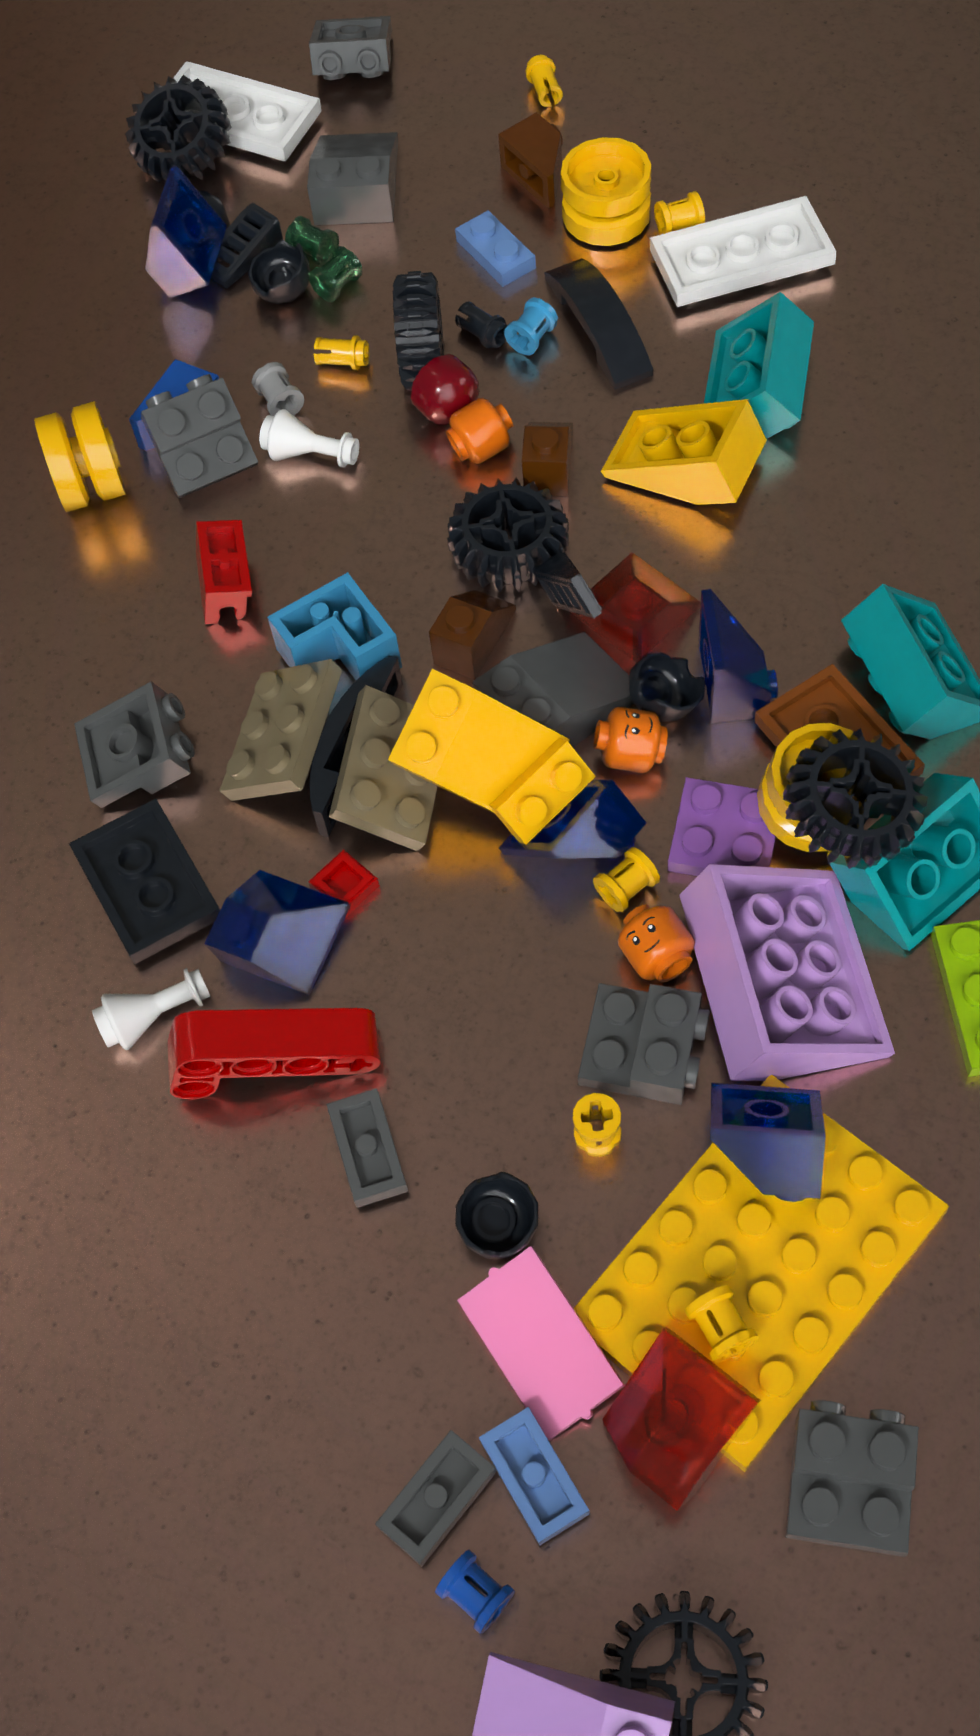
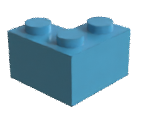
M348 572L267 617L276 649L289 667L328 659L333 661L340 659L354 679L357 680L372 666L390 655L398 658L399 667L402 668L396 634Z

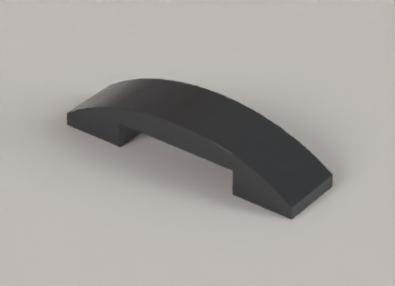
M581 258L544 272L545 280L561 305L568 303L597 349V362L615 390L653 376L654 369L631 317L612 286L595 266Z
M387 656L359 677L341 697L323 727L310 772L312 811L319 834L329 838L337 821L330 818L329 814L358 693L367 685L397 697L403 685L397 657Z

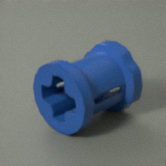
M469 1549L446 1572L436 1587L435 1593L441 1599L451 1598L475 1621L473 1628L481 1635L500 1616L514 1596L515 1590L509 1584L505 1586L499 1585L475 1563L477 1556Z

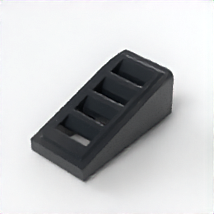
M253 202L249 204L197 264L199 271L225 288H229L249 271L252 259L264 249L275 247L279 240H283L278 218ZM222 261H225L229 263L230 266L226 268L220 263Z
M560 551L534 569V575L551 602L558 608L591 618L602 614L601 606L565 552L562 553Z

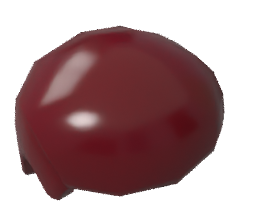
M446 354L433 358L421 368L413 381L411 400L431 422L437 425H449V420L453 413L478 399L480 392L478 387L480 384L476 375L456 356Z

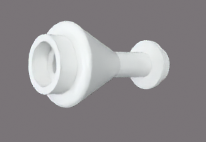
M286 409L279 410L275 416L267 415L260 430V447L268 451L273 461L317 452L337 457L339 467L344 468L347 464L354 465L359 455V440L353 438L351 433L345 432L341 440L317 435Z
M187 968L184 969V981L155 994H103L101 996L103 1006L92 1010V1014L107 1047L109 1048L120 1043L123 1049L129 1050L162 1012L191 999H194L200 1007L203 1006L202 1000L211 996L199 969L188 972Z

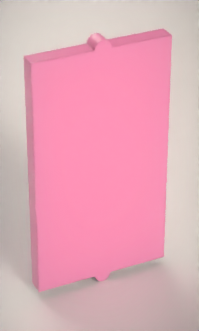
M529 1246L500 1269L491 1268L488 1278L457 1301L525 1408H530L550 1442L579 1419H591L593 1416L592 1410L623 1388L625 1384L535 1249Z

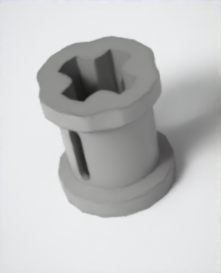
M278 362L267 363L259 368L253 375L252 385L258 395L264 396L268 402L267 409L270 415L275 416L279 410L286 409L295 416L303 407L304 395L298 387L291 385L288 380L289 374L285 367Z

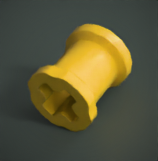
M696 191L689 192L687 198L670 203H665L661 200L654 204L655 221L660 235L705 223L703 203Z
M635 847L627 850L624 853L625 859L607 874L599 873L593 878V884L605 903L616 912L626 910L629 907L628 901L646 886L653 887L660 882V875L655 865L641 850Z
M603 1093L585 1095L576 1103L572 1117L576 1145L589 1156L602 1157L612 1153L614 1147L621 1141V1111L619 1105L612 1097ZM597 1105L598 1109L593 1110V1106ZM595 1119L601 1120L604 1130L593 1131L591 1121ZM596 1141H597V1142L602 1141V1144L597 1145V1144H596Z
M723 1285L706 1292L692 1301L684 1310L690 1320L696 1319L712 1347L709 1356L714 1363H719L736 1356L754 1344L759 1338L753 1328L747 1329L733 1305L731 1298L734 1293L729 1285Z

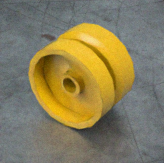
M601 137L581 143L571 149L564 158L561 168V190L563 193L562 219L567 230L578 240L591 245L613 246L628 242L643 232L650 221L652 165L647 153L635 143L621 138Z
M95 401L73 407L71 418L76 436L73 437L69 433L64 418L57 412L34 419L47 466L66 512L88 506L90 495L85 478L89 476L97 495L102 500L107 501L126 495L118 468L121 467L110 430L108 427L105 428Z
M832 723L807 724L790 732L777 746L770 763L762 775L757 791L759 814L768 830L784 844L809 852L808 846L812 841L809 835L795 837L794 830L800 821L786 819L785 812L791 803L783 800V791L790 784L787 782V773L792 765L797 764L796 759L803 749L805 750V748L810 749L814 740L820 736L829 741L832 734L841 729L849 739L854 731ZM846 768L827 771L820 775L817 781L829 782L831 777L843 778ZM820 846V848L815 852H822L828 850Z

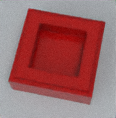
M344 849L308 881L310 889L344 919L380 886L378 878Z

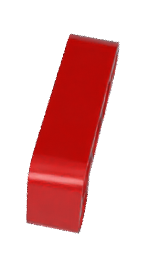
M366 1008L188 1011L181 1013L173 1019L167 1042L170 1093L174 1097L181 1099H197L214 1094L218 1089L221 1078L354 1075L370 1072L380 1066L376 1017L372 1010Z

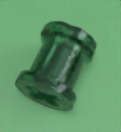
M304 216L296 217L289 225L285 235V241L295 247L297 243H300L306 255L312 257L313 262L321 267H325L333 261L339 248V236L335 231L330 229L323 231L313 226L310 220Z
M338 246L332 252V258L324 266L315 267L309 273L310 284L321 298L328 302H334L340 297V290L347 283L357 281L363 275L362 264L352 251L344 246Z

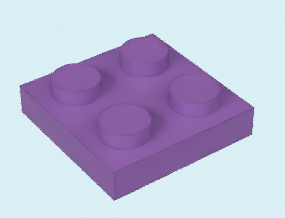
M686 777L667 871L698 876L709 864L770 867L776 836L768 830L759 814L758 789Z

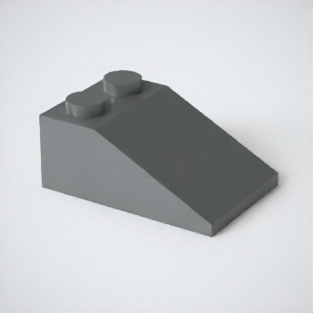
M398 132L320 135L310 157L307 184L314 225L394 222Z
M585 632L510 655L472 682L474 689L570 739L569 743L572 747L593 734L598 720L606 721L612 709L615 707L629 708L634 704L629 692V674Z

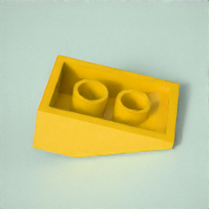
M748 399L635 410L601 472L605 478L695 505L736 503L767 439Z
M432 669L388 760L422 779L493 812L489 805L557 739L561 738L568 742L570 739L486 694Z

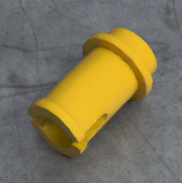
M540 54L528 61L525 70L526 78L534 85L540 104L544 107H551L547 94L551 93L556 105L561 101L563 91L555 77L556 66L553 60Z
M354 335L352 339H329L322 337L315 339L314 349L331 350V353H314L316 365L351 366L353 370H359L360 366L368 365L369 343L367 340H361L358 335Z

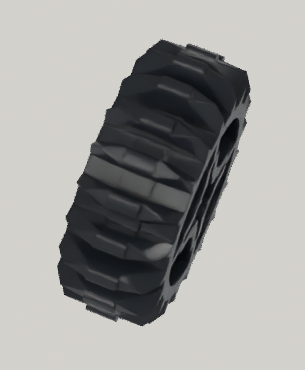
M184 74L178 83L175 79L168 76L164 86L154 82V91L150 94L141 91L143 102L141 104H132L135 115L126 118L130 130L125 133V136L130 144L128 148L131 156L137 161V165L144 173L150 174L159 183L165 180L166 183L174 186L178 179H180L182 183L189 185L192 175L203 180L202 171L207 167L215 170L213 160L216 157L225 158L224 150L221 146L231 143L227 132L232 127L227 117V108L222 100H219L220 97L214 89H211L210 86L206 87L204 82L198 78L192 82ZM163 148L165 151L171 150V152H159L156 149Z
M410 271L408 274L397 275L393 283V320L397 364L401 383L406 390H412L413 381L423 366L433 358L444 355L438 281L432 272Z
M517 477L512 484H503L498 478L494 487L489 488L480 483L478 494L466 492L463 499L464 503L455 504L453 517L449 518L447 526L449 534L447 538L448 548L453 555V562L456 564L457 569H463L467 580L478 577V582L482 589L491 582L495 583L499 592L507 584H513L519 592L522 582L525 581L536 586L538 579L534 575V569L560 551L564 553L569 546V523L566 513H563L560 500L553 499L549 488L538 491L534 481L526 486H521ZM505 529L508 530L509 537L512 538L511 540L508 539L507 531H505Z
M861 728L854 731L849 739L841 729L834 732L829 741L820 736L814 740L810 749L805 748V750L803 749L796 759L797 764L792 765L787 773V782L790 784L783 791V800L791 804L785 812L786 819L800 821L794 830L795 837L809 835L812 838L808 846L809 853L817 851L820 846L828 850V864L835 862L839 855L845 857L848 869L856 867L861 858L869 868L876 866L882 857L887 861L892 860L898 855L900 848H907L915 839L914 831H918L923 825L925 816L921 812L927 805L928 797L919 792L924 786L925 777L910 775L915 768V759L901 761L897 757L901 751L900 744L891 747L890 750L881 746L883 743L882 733L874 736L871 742L865 741ZM846 768L843 778L831 777L829 782L817 781V778L827 771ZM881 814L891 815L889 824L876 829L864 830V824L869 818L878 819Z
M680 1591L678 1598L679 1611L669 1612L667 1598L663 1593L655 1595L657 1616L651 1618L641 1603L633 1607L635 1619L641 1625L636 1631L622 1620L617 1622L615 1631L628 1643L625 1648L616 1644L606 1643L604 1655L620 1662L619 1670L610 1668L600 1670L599 1678L601 1682L619 1684L620 1687L631 1690L632 1688L646 1689L647 1691L660 1693L668 1700L675 1701L673 1735L669 1734V1736H692L694 1705L702 1697L734 1694L733 1702L726 1718L711 1731L698 1736H728L731 1732L736 1736H754L751 1729L740 1721L742 1714L754 1719H761L764 1716L765 1709L760 1704L747 1699L748 1692L759 1694L768 1690L767 1680L748 1677V1670L761 1666L765 1660L761 1652H754L743 1656L740 1648L747 1645L752 1640L754 1634L750 1628H746L734 1637L730 1635L727 1629L733 1624L736 1613L732 1609H727L720 1621L716 1622L709 1618L714 1607V1599L712 1597L705 1596L701 1603L700 1613L689 1611L690 1593L688 1591ZM675 1628L674 1653L669 1661L663 1665L647 1666V1668L632 1667L638 1652L650 1638L662 1631ZM693 1630L707 1635L720 1646L730 1662L733 1674L721 1673V1670L706 1668L698 1661L694 1651ZM681 1648L686 1650V1665H689L690 1676L700 1678V1681L715 1683H702L699 1692L691 1688L690 1693L692 1697L687 1698L685 1702V1716H682L680 1713L681 1698L677 1697L676 1686L666 1684L665 1680L651 1679H665L668 1671L675 1675V1665L680 1664Z

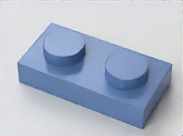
M489 210L455 228L456 241L502 287L536 269L535 255Z
M529 1407L479 1437L483 1448L496 1467L499 1476L539 1546L590 1514V1510Z

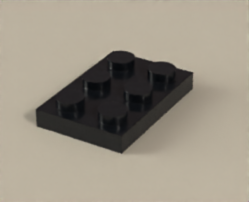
M157 799L69 843L134 965L223 918L219 906Z

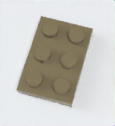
M328 659L261 673L255 685L253 698L246 717L241 724V731L232 757L227 764L226 774L219 790L231 801L303 790L342 673V669L333 660Z
M365 685L358 693L329 817L418 851L426 844L438 786L394 765L388 760L414 705Z

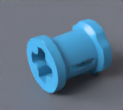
M530 298L525 303L523 314L519 319L510 322L505 328L504 336L506 341L520 354L528 356L534 354L539 347L541 337L546 332L553 331L558 321L557 313L550 304L542 299Z

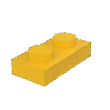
M559 738L489 807L516 840L527 845L596 776L567 740Z

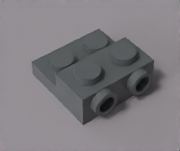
M391 16L316 20L309 41L312 74L323 75V78L327 80H336L345 77L346 73H360L362 77L373 78L381 76L383 71H389L391 62Z
M210 374L198 377L186 384L188 392L172 398L170 391L157 394L146 401L148 409L141 411L142 422L178 499L258 465L256 455L241 425L240 414L223 377L215 381L212 380Z
M151 681L74 723L91 802L103 808L140 787L153 794L191 774L188 759L194 757L195 751L190 739L180 730L178 721L185 718V710L176 695L166 693Z
M599 983L578 1073V1085L682 1105L685 1087L695 1089L701 1058L691 1056L694 1040L704 1041L708 1026L710 1010L701 1008L702 993L650 984L649 991L646 992Z
M815 1400L811 1401L810 1410L799 1408L795 1421L785 1538L906 1557L909 1550L912 1491L915 1488L919 1427L905 1425V1415L892 1410H870L869 1419L846 1416V1406L832 1401Z

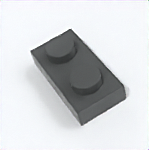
M375 1088L326 1104L356 1207L359 1208L409 1192L378 1089Z
M450 1430L375 1525L422 1567L496 1474V1467Z

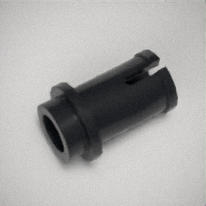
M470 301L460 306L458 311L468 316V318L465 319L460 315H456L455 323L458 327L480 338L481 344L487 348H499L506 342L504 330L507 324L503 317L500 315L491 316Z

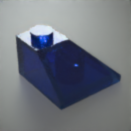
M177 166L170 168L150 227L145 270L152 279L158 283L170 298L209 285L227 227Z
M711 589L701 590L698 648L703 677L706 682L705 690L711 724L755 719L756 711L769 704L770 699L778 697L776 672L774 669L767 670L764 651Z
M592 780L527 845L518 842L510 834L499 849L504 855L618 858L633 847L636 841L635 836L647 822L613 780Z
M259 870L225 899L204 944L223 963L309 996L346 917L350 904Z
M711 1083L710 1139L762 1194L775 1195L781 1200L790 1202L802 1201L805 1198L821 1199L826 1134L820 1090Z

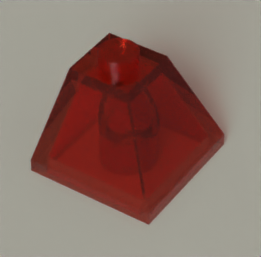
M631 552L590 589L602 608V614L591 618L573 612L570 613L637 663L700 607V601Z
M666 1326L660 1332L602 1421L628 1470L678 1511L700 1490L761 1400Z

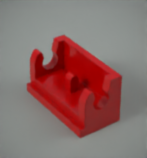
M242 520L196 521V559L205 624H217L221 616L220 609L228 606L234 607L236 619L240 620L246 614L247 597H252Z

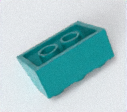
M779 292L716 330L704 403L748 399L766 439L784 429L791 428L801 421L814 321L783 293Z
M882 584L841 620L850 636L847 640L850 648L858 657L863 659L870 672L868 680L871 686L884 697L891 710L888 714L889 718L901 733L930 740L980 722V678L934 602Z
M933 773L923 782L924 786L919 793L928 797L927 805L921 812L925 816L923 825L918 831H914L915 839L907 848H900V852L894 859L887 861L882 857L879 863L871 868L861 858L856 867L848 869L843 855H839L835 862L829 863L850 901L904 950L910 951L932 932L934 926H939L980 890V790L972 777ZM883 815L867 830L889 824L891 815Z

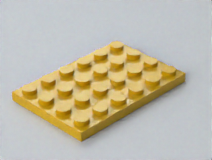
M769 1075L576 1304L574 1309L607 1358L742 1471L746 1472L946 1214L949 1205L779 1079ZM723 1285H729L734 1293L731 1298L733 1305L747 1329L753 1328L759 1338L754 1344L736 1356L719 1363H714L709 1356L712 1347L696 1319L690 1320L684 1310L692 1301L706 1292Z

